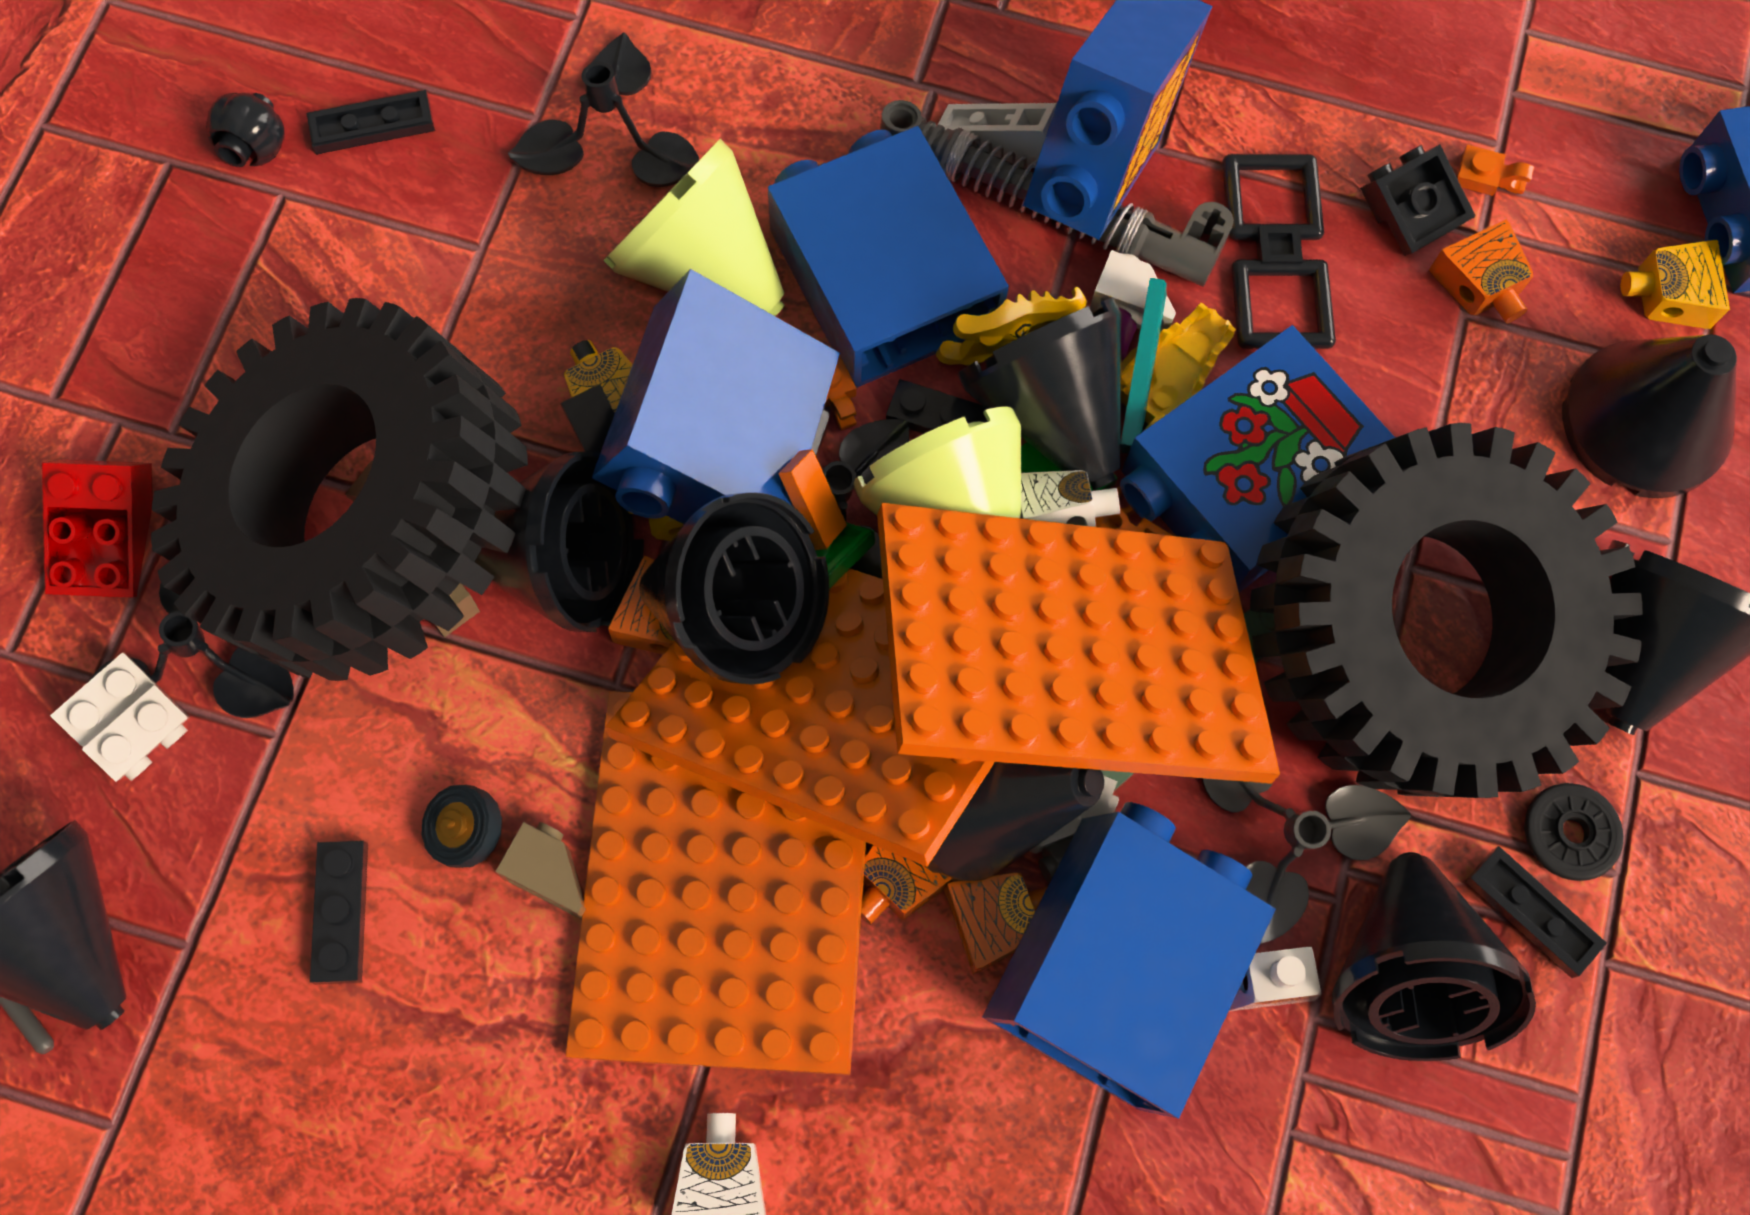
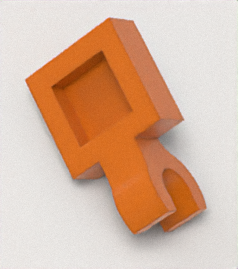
M1467 144L1462 153L1456 177L1462 188L1493 196L1497 188L1500 187L1515 194H1523L1526 182L1531 181L1534 166L1523 162L1504 165L1506 154Z
M839 355L824 408L830 406L839 428L844 430L857 425L854 418L856 410L850 399L857 396V391Z

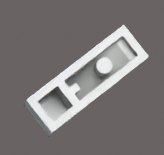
M1057 103L948 104L938 125L944 126L945 130L948 128L951 130L962 128L967 130V132L970 131L975 135H979L981 145L983 142L990 140L992 142V151L1002 145L1004 156L1013 150L1016 154V161L1025 155L1028 167L1032 162L1038 161ZM975 139L974 147H977V139ZM987 144L982 150L988 152L989 144ZM1000 149L994 154V156L1000 158ZM1012 154L1007 158L1006 161L1011 163ZM1024 160L1019 163V167L1023 168Z

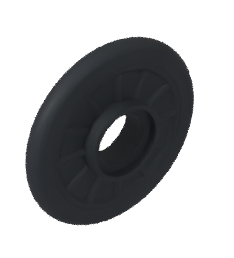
M1574 783L1553 785L1541 791L1527 809L1524 821L1527 844L1537 861L1551 873L1568 880H1591L1608 872L1619 859L1624 840L1622 824L1614 807L1597 791ZM1567 820H1574L1582 826L1584 839L1581 843H1573L1566 838L1563 826Z

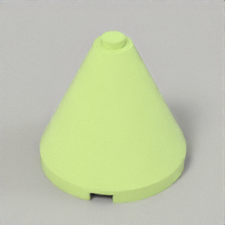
M721 139L707 151L603 260L617 274L668 292L692 269L774 316L785 306L780 301L785 293L734 153Z
M1011 407L987 409L983 412L988 421L986 423H967L965 417L935 428L896 448L869 466L874 476L871 481L866 484L862 475L855 479L853 485L860 502L875 515L878 514L882 503L1021 518V424L1014 410Z

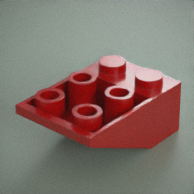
M69 459L42 462L45 594L137 597L152 512V463Z

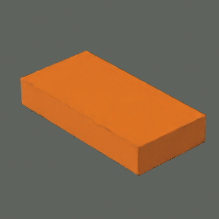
M813 449L802 450L778 474L794 508L805 517L815 531L812 534H808L814 549H827L847 524Z

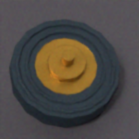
M453 785L438 792L428 804L422 818L421 835L425 849L434 860L448 867H473L485 861L495 850L501 836L502 816L498 803L488 792L471 785Z

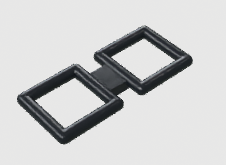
M1312 154L1226 155L1222 161L1226 207L1232 213L1234 220L1229 236L1233 240H1256L1258 259L1236 260L1231 267L1239 346L1243 349H1259L1282 333L1254 332L1249 276H1312L1318 332H1300V334L1314 349L1332 348L1336 343L1328 264L1321 259H1303L1301 240H1319L1324 236L1325 232L1316 157ZM1239 170H1302L1307 224H1244Z

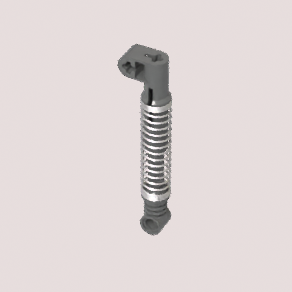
M898 100L888 103L884 107L880 130H888L893 136L919 126L949 181L955 182L963 173V187L967 185L972 177L976 179L973 188L975 192L978 191L982 182L988 184L985 192L986 197L991 194L994 187L1000 190L997 196L998 202L1003 199L1005 192L1012 195L1009 207L1014 205L1017 198L1025 200L1033 176V172H1030L1034 165L1036 167L1037 161L1032 162L1027 167V157L1025 155L1016 161V154L1013 150L1004 156L1002 145L992 151V142L987 140L981 145L979 135H975L970 131L967 132V130L962 128L955 130L948 128L945 130V127L940 124L936 126V123L931 120L927 122V119L921 116V111L911 102ZM975 139H977V147H974ZM989 144L988 152L983 151L982 149ZM999 149H1000V158L997 157V156H994V154H995ZM1012 154V161L1010 163L1006 160ZM1022 160H1024L1023 168L1018 166ZM1205 202L1195 209L1184 232H1181L1156 221L1153 213L1143 208L1140 209L1139 206L1134 210L1132 203L1126 207L1121 204L1099 241L1104 243L1103 249H1107L1108 245L1116 248L1115 252L1132 254L1143 261L1204 287L1223 250L1234 220L1232 213L1224 205L1216 202ZM1023 203L1020 209L1021 213L1024 212L1026 209V207L1023 206ZM1033 211V218H1035L1037 214L1040 213ZM1045 216L1044 222L1047 223L1051 218ZM1056 221V228H1059L1062 223ZM1069 227L1067 230L1068 234L1071 233L1074 228ZM1081 232L1079 235L1080 239H1082L1084 235L1087 234ZM1203 234L1210 235L1207 243L1200 240ZM1092 237L1091 243L1094 244L1098 239Z

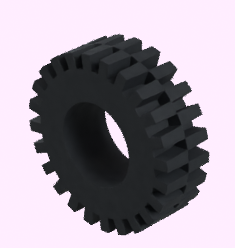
M351 298L348 300L344 313L329 302L311 306L308 328L290 315L272 324L275 350L271 351L254 339H250L236 351L245 373L237 380H234L220 370H217L204 386L219 400L210 414L192 407L187 409L179 426L196 437L191 449L167 448L161 464V468L181 480L180 485L155 490L152 501V511L171 521V523L151 532V544L154 552L170 560L157 572L163 587L180 595L174 602L177 609L183 615L200 623V628L245 651L253 653L299 676L310 678L312 673H315L330 681L348 680L350 667L369 676L388 670L387 648L409 659L417 656L428 648L420 621L423 619L450 631L464 617L449 595L456 589L459 583L480 595L490 585L494 576L474 561L482 548L504 553L508 552L515 532L494 517L495 511L513 510L521 507L526 488L507 472L528 465L526 446L511 434V432L522 426L516 410L502 399L506 393L494 379L418 316L412 317L400 306L393 303L385 302L380 310L367 299ZM376 439L375 454L369 475L355 501L333 525L319 535L305 541V524L309 507L323 479L345 455L358 446Z
M1453 423L1428 431L1427 427L1417 429L1335 461L1336 467L1314 475L1300 487L1307 498L1288 504L1279 512L1273 523L1286 532L1288 536L1263 545L1256 564L1277 573L1276 582L1252 589L1250 599V611L1274 614L1275 631L1252 636L1253 648L1256 658L1281 657L1285 672L1265 681L1266 690L1272 702H1298L1302 709L1286 724L1299 740L1327 741L1317 757L1325 765L1333 770L1358 771L1355 782L1372 789L1397 790L1398 795L1493 798L1498 797V792H1524L1541 786L1538 774L1565 773L1579 762L1570 746L1595 745L1606 735L1610 728L1592 709L1623 706L1631 686L1606 673L1605 669L1608 666L1636 663L1639 660L1641 651L1640 640L1613 634L1614 620L1642 615L1641 593L1612 594L1608 576L1634 568L1635 563L1629 546L1599 550L1595 538L1618 522L1607 504L1577 510L1572 507L1591 483L1576 468L1546 475L1555 455V452L1547 446L1536 442L1512 449L1515 432L1493 427L1472 434L1471 423ZM1423 536L1439 540L1451 546L1470 562L1486 588L1491 605L1492 635L1486 657L1475 676L1453 694L1429 682L1412 665L1400 645L1393 621L1392 596L1397 573L1405 556Z

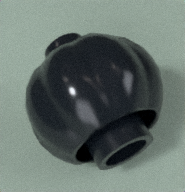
M259 93L225 94L218 97L208 111L206 121L207 136L210 143L214 146L215 153L224 162L235 167H243L252 152L255 151L257 156L250 163V166L255 167L262 166L277 156L285 138V130L282 119L274 111L273 103L266 96Z

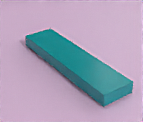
M1150 278L1121 438L1122 453H1129L1134 438L1143 431L1167 296V283L1164 279Z

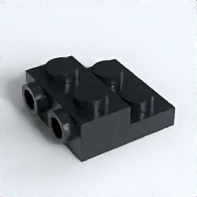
M1440 144L1427 151H1424L1422 145L1406 152L1399 157L1402 162L1400 166L1393 169L1390 163L1376 169L1367 175L1370 183L1360 188L1378 224L1387 221L1404 256L1414 253L1476 217Z

